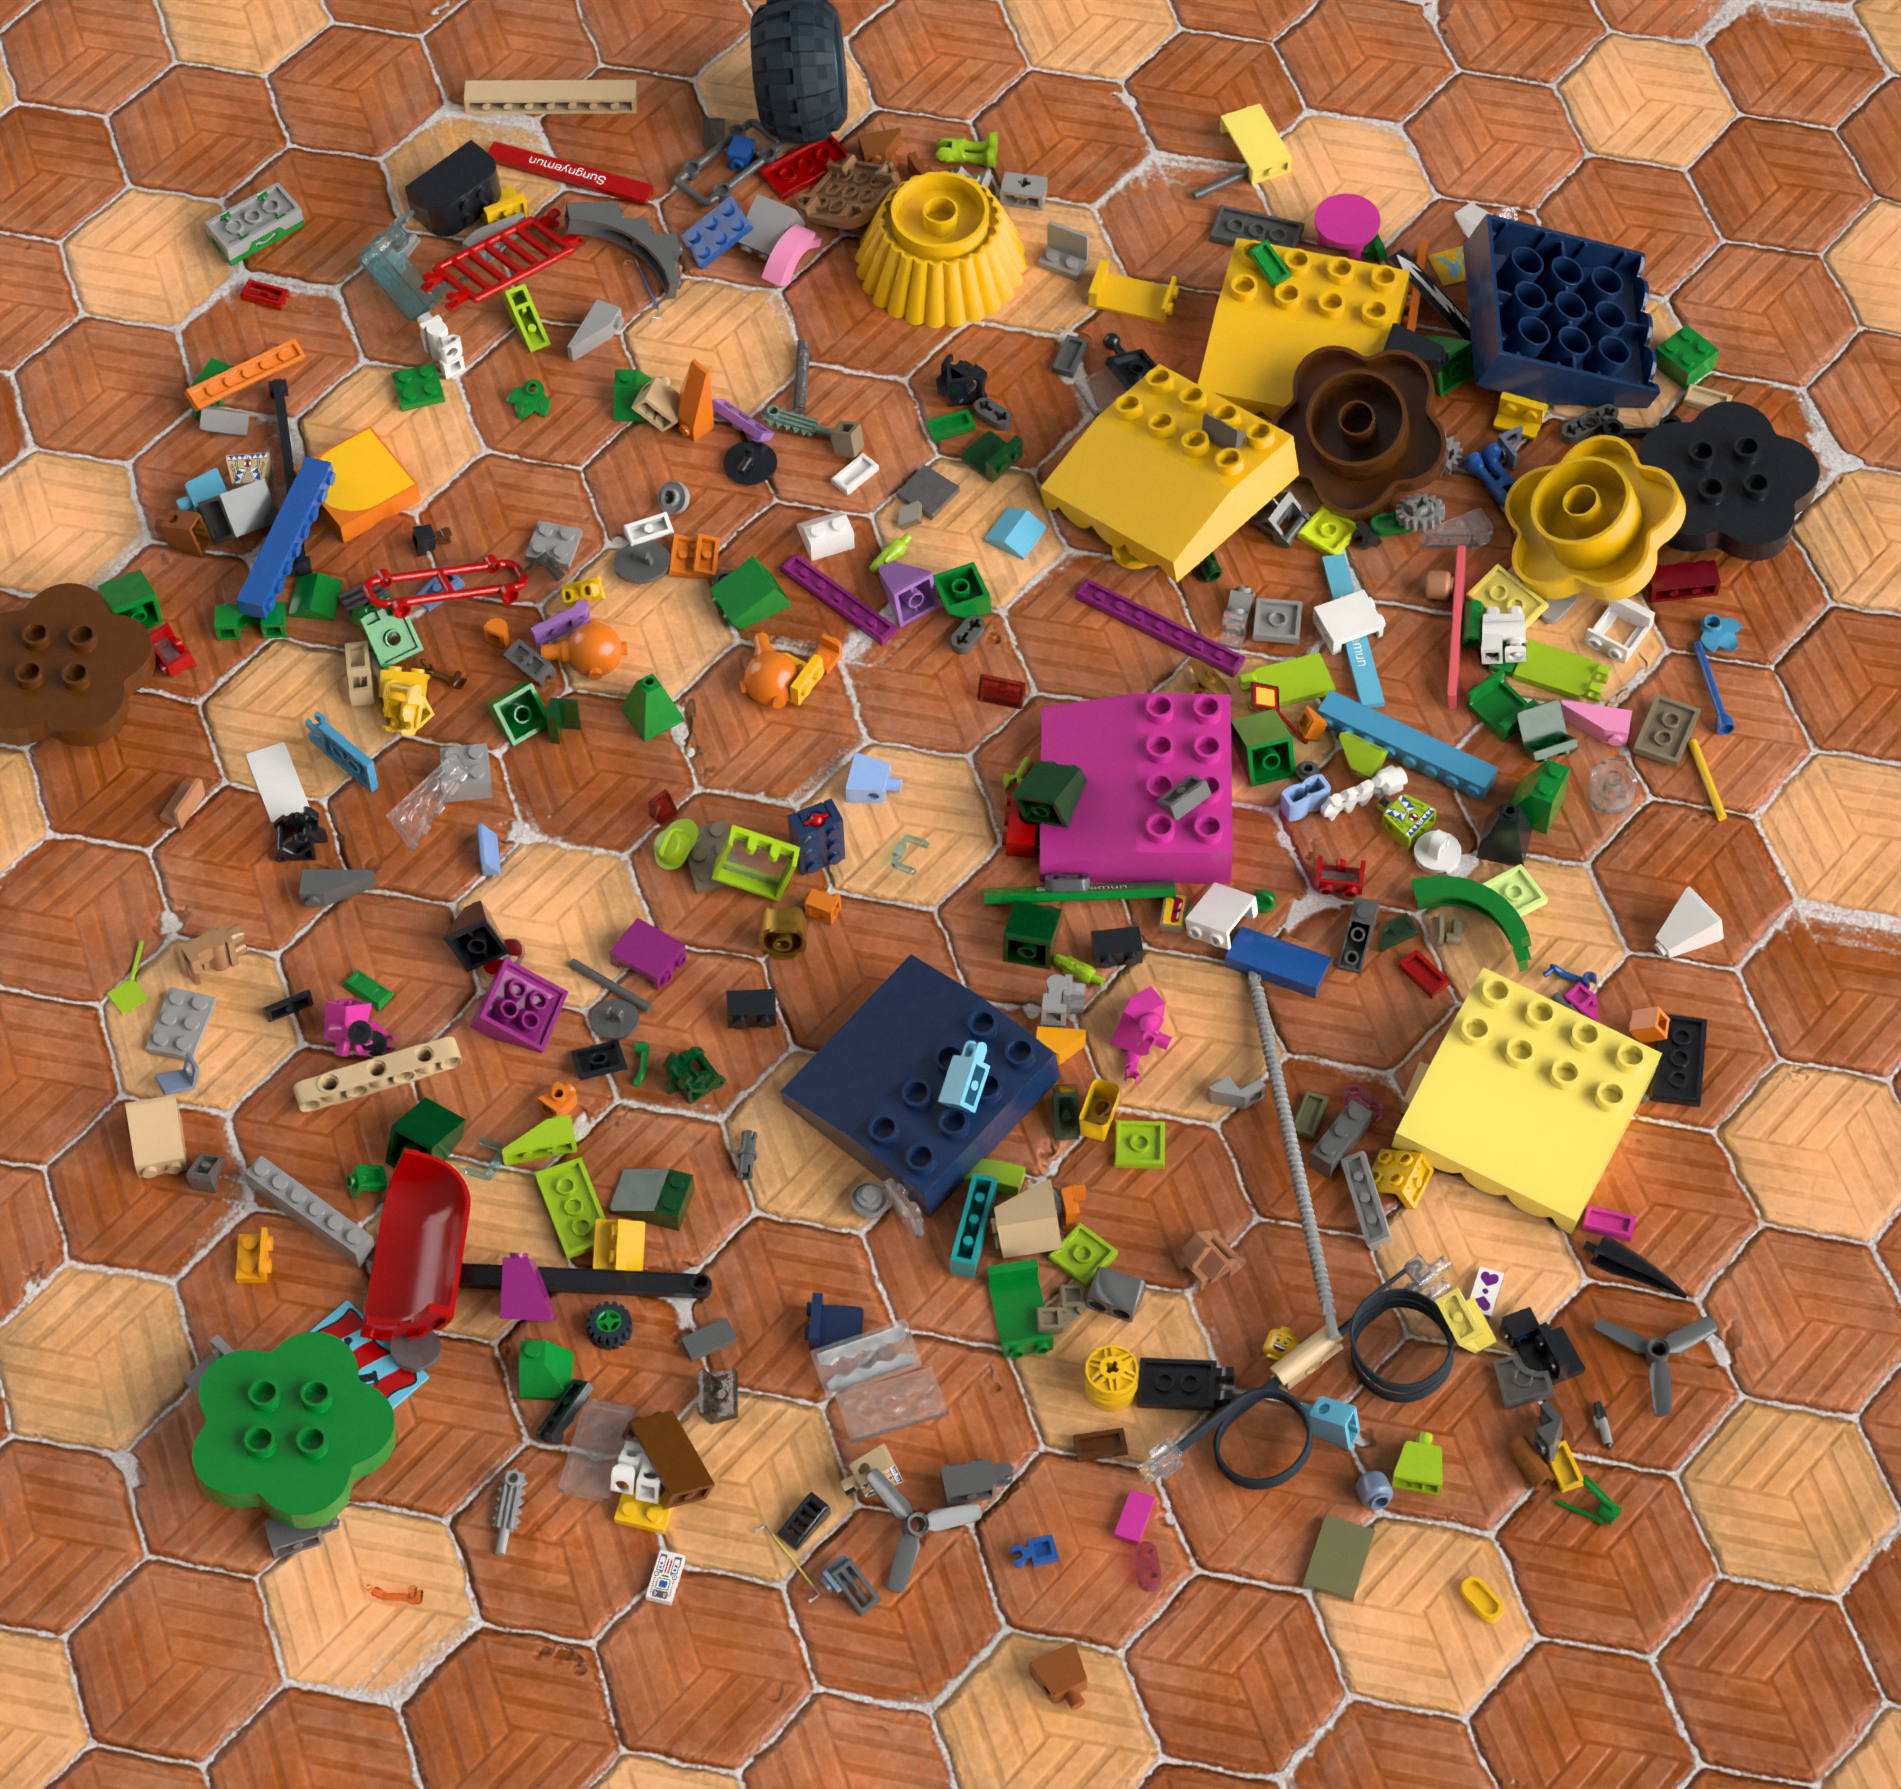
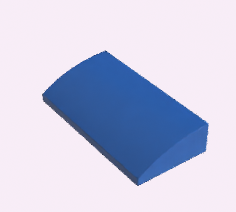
M1242 926L1225 956V967L1247 975L1249 971H1253L1261 975V980L1315 998L1332 961V957Z

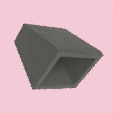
M264 478L198 502L214 545L269 526L274 523L278 515V510L272 501L270 489L265 483Z

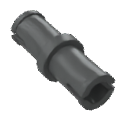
M744 1130L741 1134V1148L737 1153V1158L739 1159L737 1177L740 1179L742 1176V1180H750L753 1178V1165L757 1159V1152L755 1151L757 1133L754 1131L752 1137V1130Z

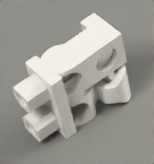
M426 312L419 316L417 319L420 325V335L424 351L427 354L431 353L432 358L440 362L442 375L448 379L465 370L464 359L461 355L463 350L460 336L455 334L449 335L447 326L442 322V318L439 315L432 317L429 312Z
M1511 606L1508 614H1500L1498 607H1487L1486 614H1483L1482 664H1503V642L1510 644V646L1505 648V663L1527 662L1526 647L1522 646V643H1526L1525 613H1522L1520 606ZM1486 653H1499L1496 657L1486 655Z
M634 1437L632 1441L626 1440L624 1449L619 1456L618 1464L612 1469L610 1490L633 1495L636 1474L638 1478L636 1480L635 1499L658 1504L663 1484L637 1438ZM616 1482H626L629 1488L621 1489L616 1485Z

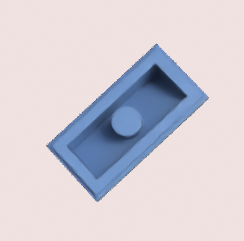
M480 823L477 825L482 875H499L501 868L497 834Z

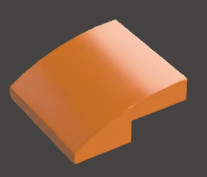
M674 533L670 551V567L667 575L695 579L714 578L717 571L720 538L698 533L697 538Z

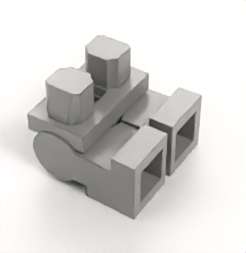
M1059 974L1050 976L1046 982V993H1043L1041 1026L1066 1028V1019H1069L1070 1012L1083 1013L1086 983L1073 982V975L1066 974L1065 977Z

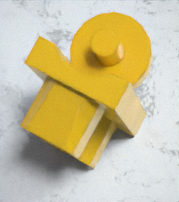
M601 576L561 585V594L566 607L575 606L578 600L592 602L606 598L602 589Z

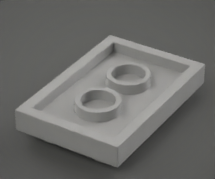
M170 987L147 1043V1053L185 1061L186 1053L190 1052L193 1059H195L216 1006V997Z

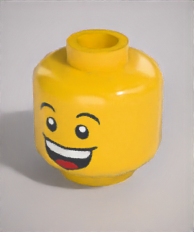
M1281 1326L1280 1329L1270 1330L1262 1348L1266 1355V1360L1275 1364L1298 1346L1300 1342L1294 1336L1295 1331L1285 1326Z

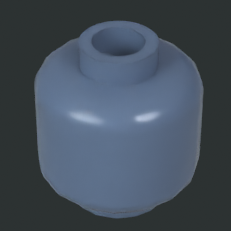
M1368 1471L1364 1473L1357 1481L1355 1487L1363 1505L1368 1509L1381 1510L1387 1507L1393 1498V1489L1386 1475L1382 1472Z

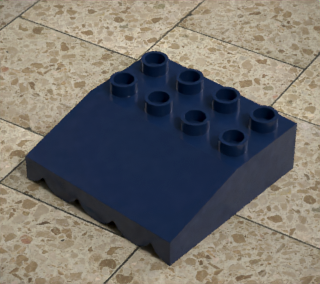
M1486 214L1463 245L1475 386L1483 387L1490 391H1504L1555 405L1602 406L1604 404H1612L1616 407L1648 408L1661 392L1658 384L1652 383L1656 372L1657 356L1655 350L1649 347L1653 332V320L1649 313H1645L1649 298L1648 282L1646 279L1641 278L1645 265V253Z
M911 954L788 1082L780 1093L783 1103L930 1218L964 1182V1178L981 1159H985L1060 1079L1054 1051L984 998ZM969 1040L986 1044L987 1052L983 1063L990 1066L975 1113L965 1112L954 1107L949 1108L938 1102L952 1056H961L964 1045Z

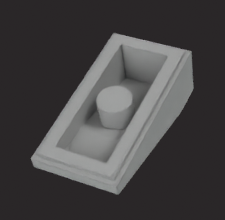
M207 406L201 409L200 429L246 436L250 413Z

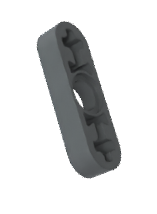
M1604 404L1564 423L1561 427L1560 439L1565 444L1573 445L1601 432L1603 423L1606 420L1612 418L1618 420V408L1612 404ZM1586 421H1591L1595 424V426L1589 428L1586 427L1583 423Z

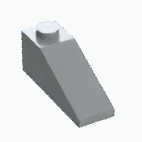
M520 212L476 229L471 235L465 237L462 242L463 250L525 219L524 214ZM516 234L509 236L512 241L518 237ZM501 242L493 244L501 252L506 248ZM485 250L477 252L479 256L489 263L495 259Z
M599 299L596 300L567 346L569 361L574 362L612 338L615 332L621 329L624 321L621 307Z

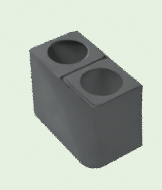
M1097 1267L1087 1295V1308L1124 1321L1133 1322L1146 1291V1283L1141 1279L1105 1267Z

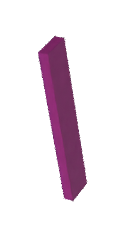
M796 553L780 567L782 574L881 646L897 633V627Z

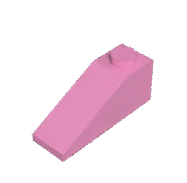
M1562 700L1561 709L1565 721L1602 743L1626 747L1632 714L1631 710Z

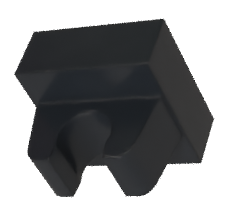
M1361 519L1355 525L1357 529L1351 538L1355 542L1363 538V541L1358 545L1362 550H1366L1373 545L1377 547L1383 542L1364 520Z

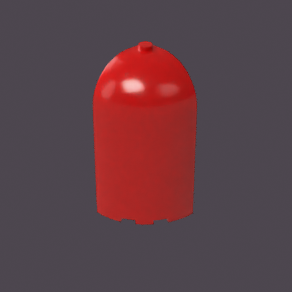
M405 1148L394 1169L380 1216L360 1337L384 1341H393V1337L407 1336L408 1340L426 1337V1332L431 1330L440 1331L454 1317L471 1198L467 1184L458 1171L438 1157L415 1149Z

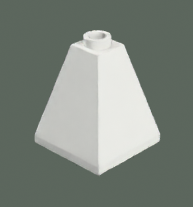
M1689 886L1685 889L1657 934L1654 947L1661 956L1667 955L1671 958L1720 941L1724 938L1722 919Z

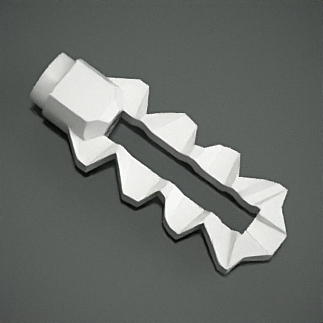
M1393 765L1378 771L1372 780H1365L1356 787L1333 794L1321 806L1320 813L1324 818L1328 817L1332 821L1342 809L1348 814L1353 811L1356 803H1359L1361 806L1367 805L1373 795L1381 799L1385 794L1391 796L1403 790V785L1408 782L1406 773L1400 766L1397 768Z

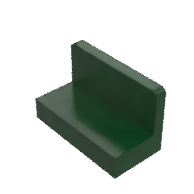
M550 698L547 711L550 743L560 744L562 728L581 729L578 700Z

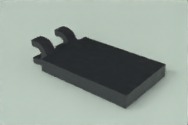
M1140 1358L1137 1407L1214 1411V1404L1225 1407L1233 1400V1391H1219L1220 1383L1234 1385V1367L1219 1368L1217 1367L1216 1360Z

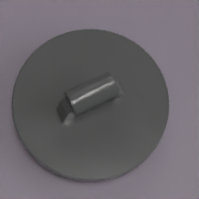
M647 541L632 547L629 544L616 554L614 569L617 576L626 582L646 584L658 580L667 573L671 558L669 551L659 543Z

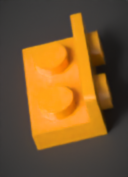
M267 1227L261 1228V1234H239L235 1276L237 1283H267V1273L272 1272V1259L269 1258V1251H273L274 1247L273 1236H269Z

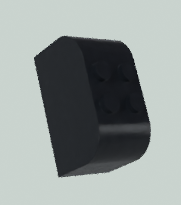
M472 140L405 186L411 216L431 233L442 237L456 235L468 226H471L481 218L482 213L484 214L483 208L497 203L502 194L494 158Z

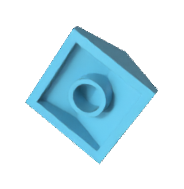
M1008 507L984 538V542L1024 560L1043 535L1047 526L1028 510Z

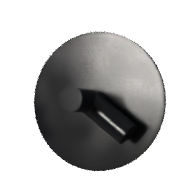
M744 441L732 446L727 451L723 460L725 473L733 481L743 485H756L765 482L775 473L777 457L772 448L762 442Z

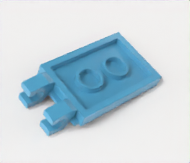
M318 711L315 712L314 717L319 722L318 724L312 723L309 718L305 721L306 727L311 731L308 734L309 740L317 748L323 749L325 755L371 793L375 791L379 786L373 760L327 723L324 715Z

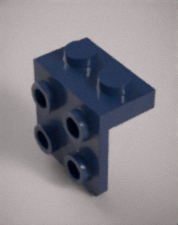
M813 1293L812 1302H807L806 1316L810 1317V1325L805 1324L804 1340H809L810 1352H824L862 1338L863 1308L824 1305L823 1293Z

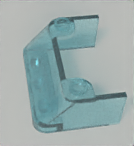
M414 210L397 217L361 251L359 256L361 265L404 317L410 321H417L419 316L430 312L445 301L447 293L456 291L446 281L439 283L428 293L420 289V286L426 281L422 279V274L402 251L409 242V236L402 225L416 213ZM463 276L458 280L464 284L468 278Z

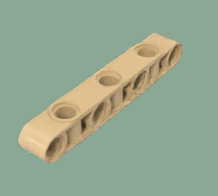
M444 1037L302 1080L294 1085L293 1090L300 1111L311 1112L453 1069L462 1063V1057L455 1038Z

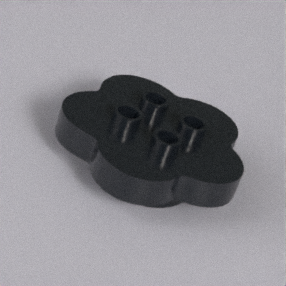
M1734 401L1713 404L1700 412L1692 422H1670L1653 428L1643 438L1638 455L1642 465L1658 467L1669 473L1675 480L1685 500L1686 514L1684 521L1677 533L1664 544L1686 552H1699L1718 548L1732 557L1747 561L1770 559L1784 550L1791 537L1795 515L1805 510L1812 502L1820 475L1819 463L1815 455L1805 445L1796 440L1777 435L1770 421L1762 412L1748 404Z

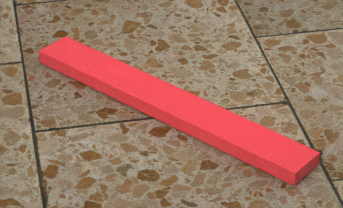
M1458 545L1456 548L1447 685V707L1449 709H1457L1466 574V545Z

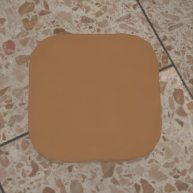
M846 154V159L839 160L836 163L830 160L826 164L828 169L826 175L809 194L800 193L798 197L799 209L804 219L810 223L841 229H854L868 223L874 217L888 193L896 189L901 182L893 162L886 160L880 165L858 161L854 154Z

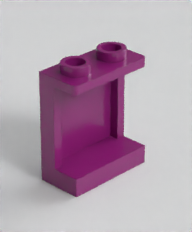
M639 918L634 921L610 951L611 965L618 969L622 965L629 967L653 981L654 988L658 991L663 985H667L671 981L675 970L681 968L687 958L685 944Z

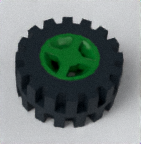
M605 1301L604 1305L597 1304L596 1310L592 1308L590 1315H587L588 1336L594 1345L597 1344L598 1348L602 1349L605 1346L606 1350H611V1347H614L616 1350L619 1349V1344L624 1346L626 1339L630 1340L633 1330L632 1320L628 1309L625 1310L624 1305L620 1304L618 1306L617 1302L613 1301L612 1304H609V1301Z

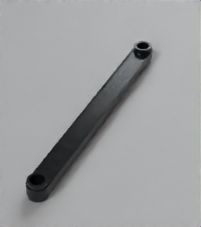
M279 378L268 381L271 399L275 398L288 494L295 480L285 397L289 396L287 380ZM304 541L301 545L300 555L293 562V575L298 577L312 574L310 556H305Z
M462 1263L458 1288L501 1290L503 1265ZM538 1267L547 1292L693 1298L698 1300L708 1298L712 1292L711 1279L704 1273L690 1274ZM700 1284L706 1285L704 1288H696Z

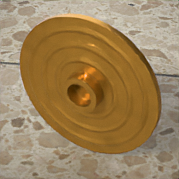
M1196 658L1188 660L1189 669L1199 681L1191 684L1190 688L1192 691L1189 694H1202L1207 689L1212 694L1231 695V691L1225 681L1210 666Z

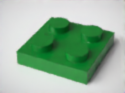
M435 363L391 373L402 412L445 402Z

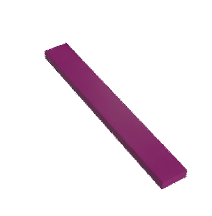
M1087 578L1075 593L1076 600L1233 678L1245 663L1244 656Z

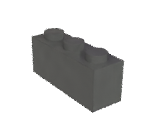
M1351 1100L1311 1151L1309 1167L1330 1179L1341 1165L1340 1159L1350 1154L1371 1127L1373 1112Z

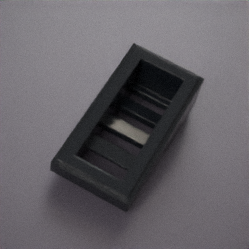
M810 1492L782 1526L777 1536L797 1551L831 1515L830 1506ZM805 1513L813 1519L811 1522L803 1516ZM800 1522L806 1529L803 1530L796 1523ZM792 1529L800 1535L799 1538H795L788 1531Z

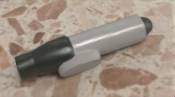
M1598 1401L1594 1403L1595 1415L1593 1418L1596 1429L1600 1431L1603 1446L1610 1449L1613 1440L1607 1421V1414L1602 1402Z

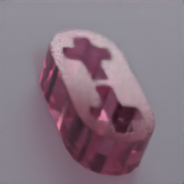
M1350 1083L1344 1087L1342 1101L1345 1106L1351 1100H1354L1367 1109L1375 1107L1377 1109L1376 1112L1372 1111L1371 1123L1381 1119L1383 1104L1378 1098L1357 1083ZM1349 1093L1352 1095L1357 1093V1098H1349Z
M1140 1542L1134 1549V1563L1138 1585L1146 1592H1153L1161 1585V1569L1157 1548L1153 1543ZM1144 1550H1147V1553L1150 1554L1149 1563H1145L1144 1556L1142 1555ZM1148 1570L1151 1572V1577L1154 1578L1153 1583H1148L1146 1579V1571Z

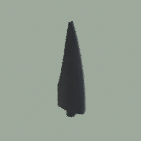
M1607 1235L1603 1236L1598 1246L1589 1241H1586L1582 1250L1593 1255L1591 1264L1613 1275L1626 1277L1653 1286L1684 1299L1688 1296L1656 1266Z

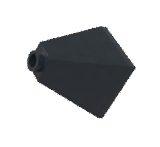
M1397 323L1392 324L1383 351L1403 350L1410 352L1424 361L1431 375L1441 372L1443 367L1448 365L1449 354L1445 352L1442 345Z
M1501 803L1486 817L1476 858L1515 867L1519 864L1524 866L1533 826L1521 807Z
M481 900L463 908L444 935L445 942L468 972L510 954L508 945L490 912Z

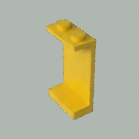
M1100 260L1088 292V307L1165 324L1167 315H1172L1174 307L1172 301L1177 299L1180 287L1176 286L1177 276H1172L1169 286L1108 273L1109 261Z

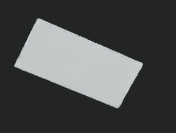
M285 742L246 754L271 822H275L283 814L288 816L292 812L303 813V807H310Z

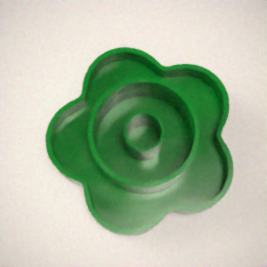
M324 1332L301 1333L285 1340L271 1352L257 1350L235 1351L218 1358L207 1368L201 1378L198 1390L199 1403L205 1425L195 1440L192 1450V1462L199 1487L215 1503L230 1508L262 1507L272 1518L286 1526L300 1529L314 1528L328 1523L340 1514L350 1499L355 1480L377 1470L388 1460L397 1440L394 1412L388 1399L378 1389L360 1380L356 1358L344 1341Z

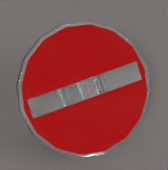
M516 938L504 939L510 949V954L483 965L484 973L494 978L505 958L520 965L525 956V947L520 940Z

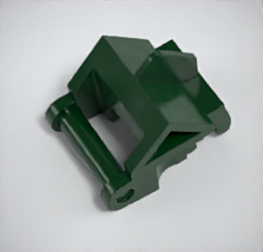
M692 1046L689 1050L680 1052L678 1056L671 1052L663 1063V1067L670 1077L666 1083L668 1095L680 1090L689 1104L709 1094L713 1089L720 1088L726 1079L716 1072L704 1056L705 1052L701 1047ZM693 1061H697L703 1071L694 1072L690 1065Z

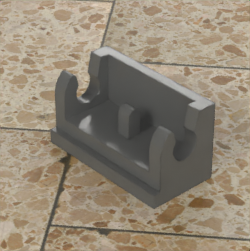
M519 638L503 654L508 661L542 687L546 685L544 679L547 676L553 679L557 675L549 661Z

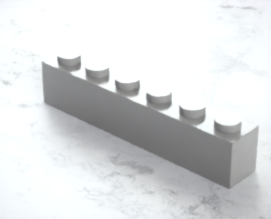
M262 1155L244 1172L249 1188L360 1268L374 1253L373 1236Z

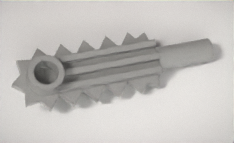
M517 1468L512 1471L505 1470V1476L500 1479L504 1486L498 1488L503 1495L496 1498L501 1505L494 1508L499 1514L493 1517L495 1522L492 1525L499 1531L495 1554L498 1556H505L509 1533L513 1532V1530H518L517 1524L521 1523L516 1516L523 1513L518 1506L524 1504L520 1497L526 1494L522 1487L528 1484V1482L524 1479L526 1473L519 1472Z

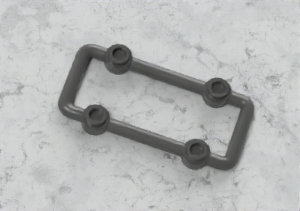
M749 119L742 125L734 124L729 127V135L696 161L689 160L683 164V171L674 180L675 186L704 207H710L717 201L721 203L731 195L732 189L762 165L765 166L776 160V154L784 148L785 142H781V139L771 136L762 127L761 122L756 119ZM750 128H755L775 143L772 147L766 146L761 148L759 158L729 182L716 184L713 188L714 194L709 198H705L684 182L686 179H697L700 175V168L728 147L734 135L746 137V131Z

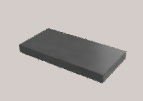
M1220 205L1209 236V242L1234 247L1236 238L1260 242L1267 239L1269 244L1298 249L1305 223Z

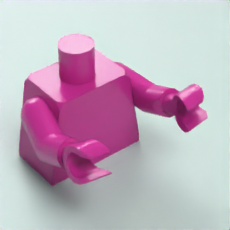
M353 998L326 1002L325 1040L336 1042L335 1055L349 1056L350 1044H355L349 1040L347 1032L349 1026L357 1020L366 1021L371 1025L373 1031L382 1033L387 1038L388 1050H395V1048L390 1046V1041L392 1039L398 1041L399 1039L397 1036L387 1035V1032L376 1022L368 1021L372 1003ZM355 1045V1051L359 1055H365L371 1052L368 1050H363L361 1046Z
M1133 998L1130 999L1122 1014L1110 1045L1127 1050L1124 1055L1126 1069L1124 1081H1127L1128 1078L1135 1079V1084H1138L1140 1074L1136 1071L1137 1061L1142 1056H1147L1153 1045L1167 1050L1172 1037L1160 1032L1164 1021L1163 1017Z

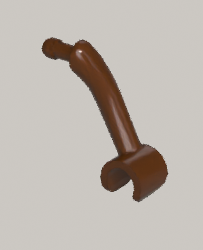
M422 658L420 660V663L425 667V672L434 678L449 682L456 689H462L467 681L466 678H461L462 673L460 671H456L452 677L438 672L431 664L428 665L425 659Z

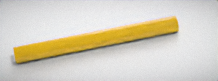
M1696 739L1688 741V745L1717 819L1719 821L1725 820L1727 815Z

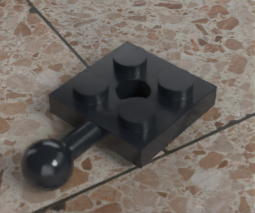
M1108 333L1103 338V345L1106 349L1113 350L1117 355L1107 357L1105 365L1128 391L1157 365L1143 348L1126 352L1120 345V337L1116 333Z

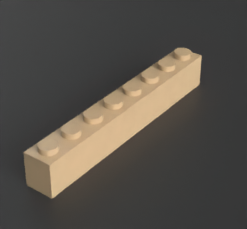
M636 80L465 81L464 104L466 114H637L638 93Z

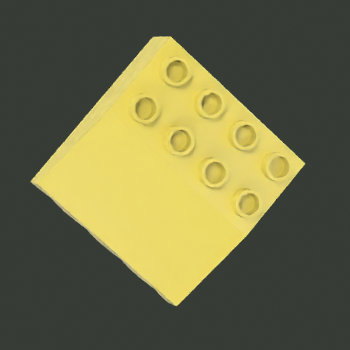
M1483 967L1395 1133L1392 1147L1404 1151L1415 1150L1422 1152L1431 1166L1448 1173L1460 1172L1470 1184L1479 1190L1493 1195H1507L1509 1200L1522 1211L1537 1217H1552L1561 1229L1572 1234L1653 1078L1662 1053Z

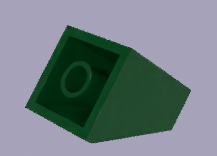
M1037 761L1013 791L1012 797L1025 821L1068 828L1087 779L1082 769L1076 765H1062L1054 761Z
M1015 901L1003 934V961L1050 970L1062 923V909L1052 905H1037L1029 901Z
M425 1097L391 1126L385 1163L395 1168L405 1148L415 1149L445 1161L462 1139L466 1119Z

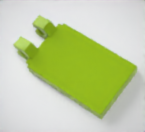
M1529 639L1526 645L1527 662H1518L1513 673V680L1578 701L1582 696L1599 702L1603 685L1593 681L1607 684L1611 668L1597 664L1593 659Z
M1320 652L1255 668L1252 672L1240 675L1239 679L1241 682L1238 684L1241 692L1251 690L1250 682L1278 686L1280 708L1328 695L1330 690L1334 692L1336 690ZM1248 693L1247 697L1249 700L1246 703L1249 710H1253L1254 708H1251V693Z

